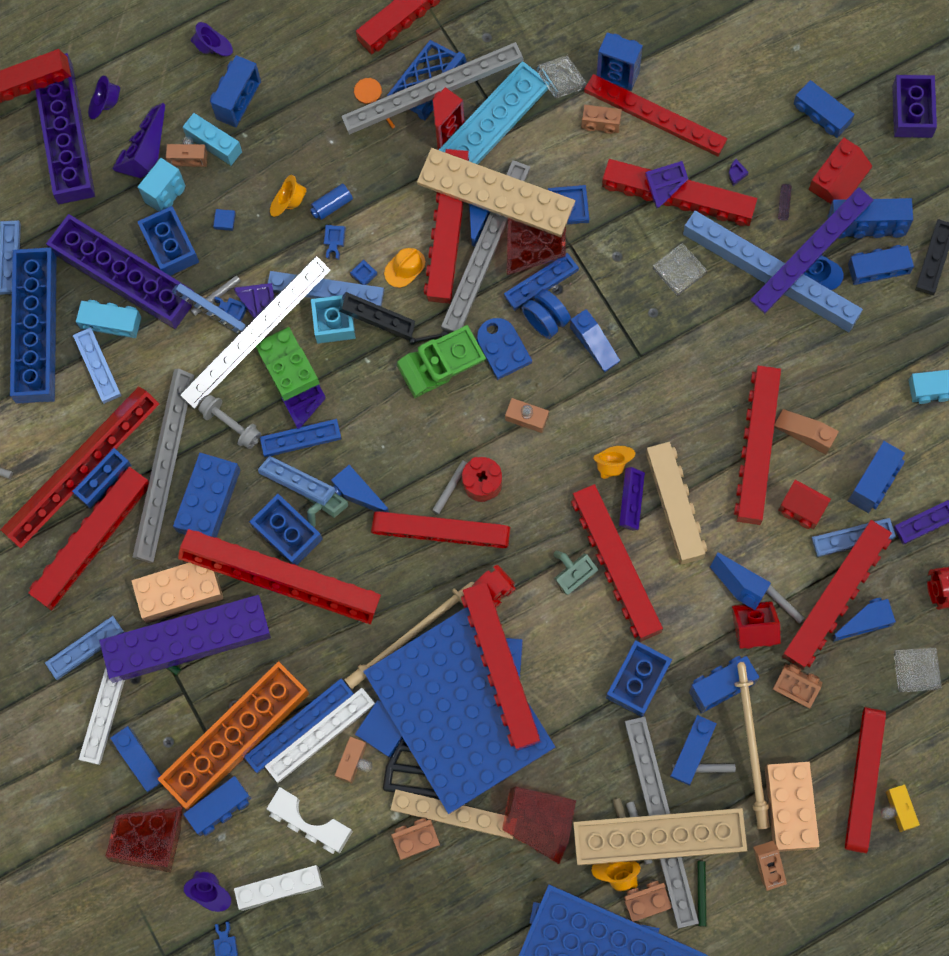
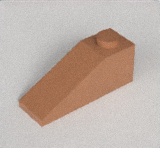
M784 409L774 424V427L825 455L828 453L839 432L820 421Z

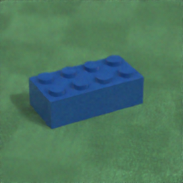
M912 198L873 199L870 206L838 239L852 236L854 238H863L865 236H873L874 238L893 236L900 238L906 236L913 222ZM847 199L833 200L827 218Z
M199 453L173 525L178 533L186 535L188 529L217 538L241 471L237 463Z

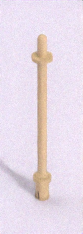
M474 582L468 583L460 591L454 588L452 590L454 595L367 665L360 664L356 671L344 679L349 687L353 689L367 678L363 671L400 649L456 603H462L463 589L472 587Z
M739 662L737 665L739 682L734 684L741 689L756 798L752 806L756 813L757 829H767L771 827L768 815L769 803L764 800L749 694V686L753 685V681L747 679L745 663Z

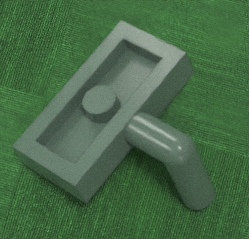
M334 493L324 506L307 498L314 503L307 510V519L315 527V514L322 509L335 518L348 507V501L337 493Z
M557 550L553 554L555 558L561 560L566 566V569L554 578L566 595H569L598 571L593 561L585 553L574 562L570 560L566 553Z

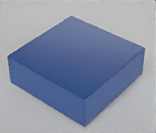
M216 209L214 229L233 231L235 211Z
M365 260L361 261L350 272V275L362 285H367L378 275L377 271Z

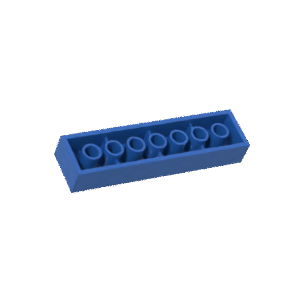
M52 248L13 250L10 397L16 404L55 401L57 256Z

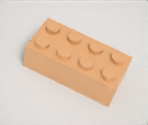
M186 563L131 580L141 618L145 623L224 599L217 573L192 563Z
M810 762L767 765L765 767L772 840L778 847L779 852L819 848Z

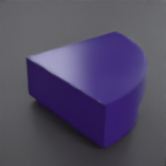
M737 159L733 161L729 170V179L733 186L749 173Z

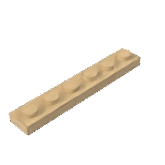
M396 789L391 806V811L426 818L512 840L517 823V818L468 806H462L448 814L438 799Z

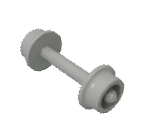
M212 395L207 396L198 409L203 414V418L209 420L215 415L241 435L237 443L239 446H245L248 449L253 448L261 437V432L256 429L257 426L251 424L245 429L220 410L222 405L221 398H215Z

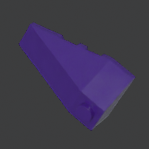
M164 103L150 109L140 124L141 130L129 140L132 144L127 151L122 150L112 168L114 171L142 178L157 163L165 112Z

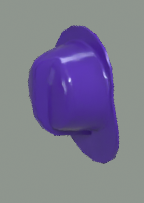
M204 22L196 24V33L192 36L191 42L200 52L204 54L216 52L221 56H230L233 53L231 43L223 35L213 30Z
M102 75L97 82L88 110L90 119H96L102 110L113 108L118 101L120 87L109 82L107 76Z
M196 871L193 878L184 885L186 896L210 911H225L231 905L230 894L219 885V880L213 873Z

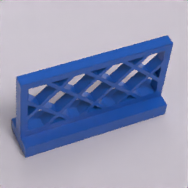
M430 40L387 96L425 81H419L418 75L429 73V78H432L431 72L442 70V73L467 63L465 54L461 52L455 53ZM432 47L438 50V54L428 56V52ZM450 56L453 58L449 63L443 64L442 62L444 57ZM440 59V65L430 67L429 61ZM427 62L428 68L417 70L419 63ZM416 76L417 82L406 84L408 77ZM433 99L409 110L418 114V117L425 121L434 110Z

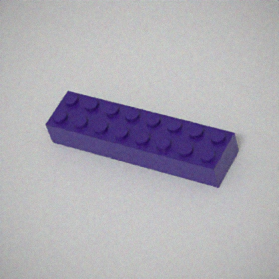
M65 53V55L68 57L71 77L61 82L52 83L45 88L36 89L52 192L58 205L96 197L74 69L68 53Z
M70 214L66 216L46 243L47 247L52 248L57 257L173 329L177 328L193 306L172 293L173 288L181 282Z
M256 595L99 641L109 680L112 683H117L121 680H127L270 639L271 636L260 597Z

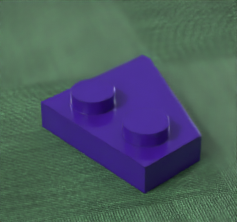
M683 161L645 173L656 209L665 203L688 180Z
M272 283L234 288V292L253 319L274 299Z
M318 384L286 401L283 400L297 429H299L326 397Z

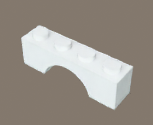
M279 787L267 807V810L271 812L269 816L278 822L281 819L288 822L287 827L297 833L299 830L305 832V838L313 843H316L317 840L324 844L323 848L332 854L335 851L341 853L353 831L334 819L320 826L304 822L299 813L300 800Z
M315 865L234 888L238 908L244 911L280 898L324 888L319 867Z

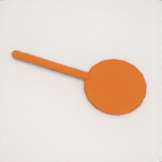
M364 78L356 83L354 94L359 102L371 104L380 98L382 88L377 80ZM387 118L386 120L389 123V125L392 128H395V125L390 120V118Z

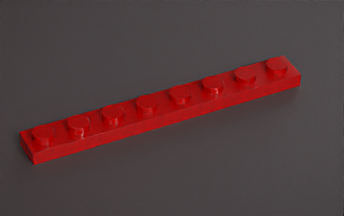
M595 74L592 75L584 89L585 93L618 109H622V111L717 157L727 142L728 138Z

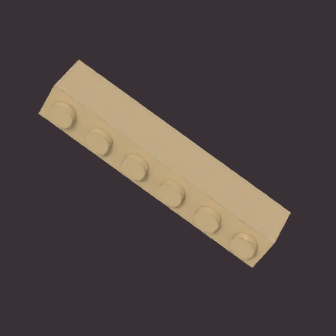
M670 442L648 447L646 450L647 460L680 565L704 559L707 546L704 540L701 541L699 535L701 527L698 521L695 522L693 516L695 508L693 503H689L687 497L689 496V489L687 484H683L681 478L684 477L682 467L680 465L677 466L676 463L678 458L675 447H671Z

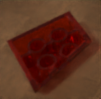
M508 218L507 275L566 257V227L562 237Z
M520 787L510 788L502 830L552 859L555 863L560 864L569 842L576 800Z
M183 806L116 815L106 858L109 862L171 873L181 833Z

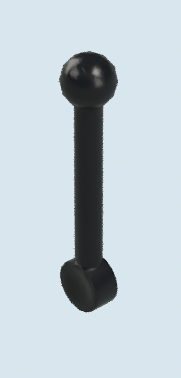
M442 331L441 334L416 339L412 337L409 339V344L414 345L416 342L441 338L449 333Z

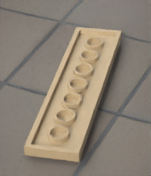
M431 148L417 181V185L562 237L575 205L574 199Z
M743 808L573 822L577 866L747 852Z

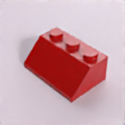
M446 87L441 92L438 91L433 97L438 150L465 123L463 99Z
M843 137L812 179L809 190L832 204L833 200L848 199L871 170L872 164L860 147Z

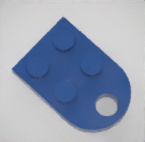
M493 318L481 325L477 335L478 345L497 380L532 363L530 355L510 322L501 318ZM489 326H496L498 331L491 334L487 331V328Z

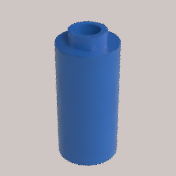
M342 183L311 203L312 208L310 212L315 219L319 218L322 220L353 200L352 195Z

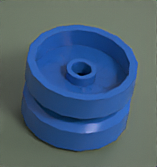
M541 289L534 296L535 301L529 300L522 307V312L536 331L545 338L551 339L558 332V327L563 328L570 322L571 317L568 310L555 295L546 289Z

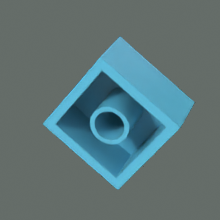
M160 158L139 184L138 189L144 202L159 212L172 206L176 197L184 192L186 185L180 170Z
M343 295L311 299L314 333L317 344L356 339L353 317L339 312Z

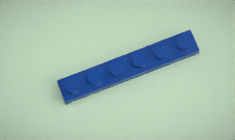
M342 679L338 680L246 754L244 758L258 774L265 768V765L349 699L354 693Z

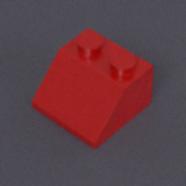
M794 480L779 511L784 517L799 521L802 527L814 530L831 499Z
M772 601L759 603L756 610L745 604L732 606L735 633L740 649L781 644L780 621Z

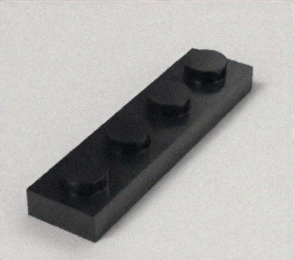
M940 219L936 221L915 288L917 291L933 296L936 292L949 251V222Z
M348 292L343 294L339 312L406 340L412 338L415 326L414 320Z

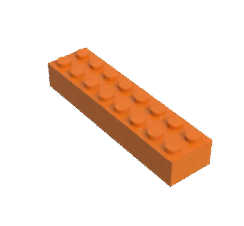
M278 661L158 778V781L185 809L189 810L211 792L244 759L246 754L266 738L309 695V692Z

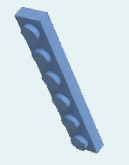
M270 271L268 283H272L274 293H280L297 275ZM321 279L305 297L316 299L339 296L348 292L381 306L384 288Z

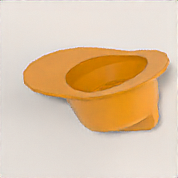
M290 175L285 179L281 189L271 203V216L277 217L285 209H294L302 202L306 188L296 182L295 176Z
M414 248L400 250L385 267V280L393 287L401 288L407 286L425 268L426 261L424 255Z
M613 446L594 455L593 459L597 462V469L601 473V478L606 479L622 474L625 464L632 460L636 453L630 447Z
M636 861L594 864L591 871L596 879L609 882L616 891H625L637 888V875L641 868Z

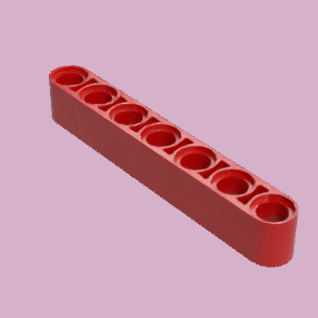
M374 512L371 533L411 539L508 548L511 527L501 524Z
M867 707L863 709L845 838V850L865 854L868 852L886 720V711Z

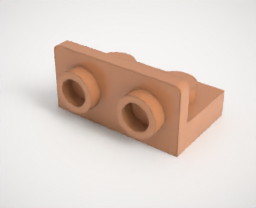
M584 105L581 128L587 131H604L608 134L619 133L622 109Z
M785 664L773 690L811 708L822 687V682L814 674L809 673L807 675L801 672V668L794 664Z
M423 818L415 821V825L407 828L405 825L394 830L395 833L391 834L400 860L440 846L431 820Z
M658 881L647 884V889L639 891L638 888L626 892L627 896L623 899L631 921L635 922L672 909L664 883L659 884Z

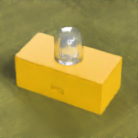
M902 785L887 790L885 793L890 806L882 808L880 816L885 820L895 818L900 832L918 827L920 824L906 786Z

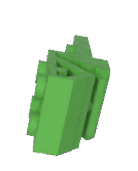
M466 325L437 340L433 339L418 347V352L408 353L397 361L396 365L414 398H417L448 383L451 377L485 361L486 357L470 328Z
M290 327L261 340L256 345V349L284 401L320 384Z

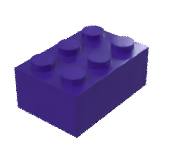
M896 75L892 85L894 137L932 138L937 128L935 75Z

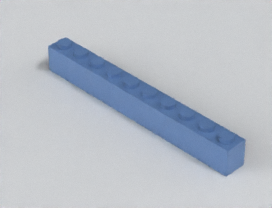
M694 211L685 224L684 236L764 283H767L785 264L697 211ZM804 274L784 294L848 333L863 310Z

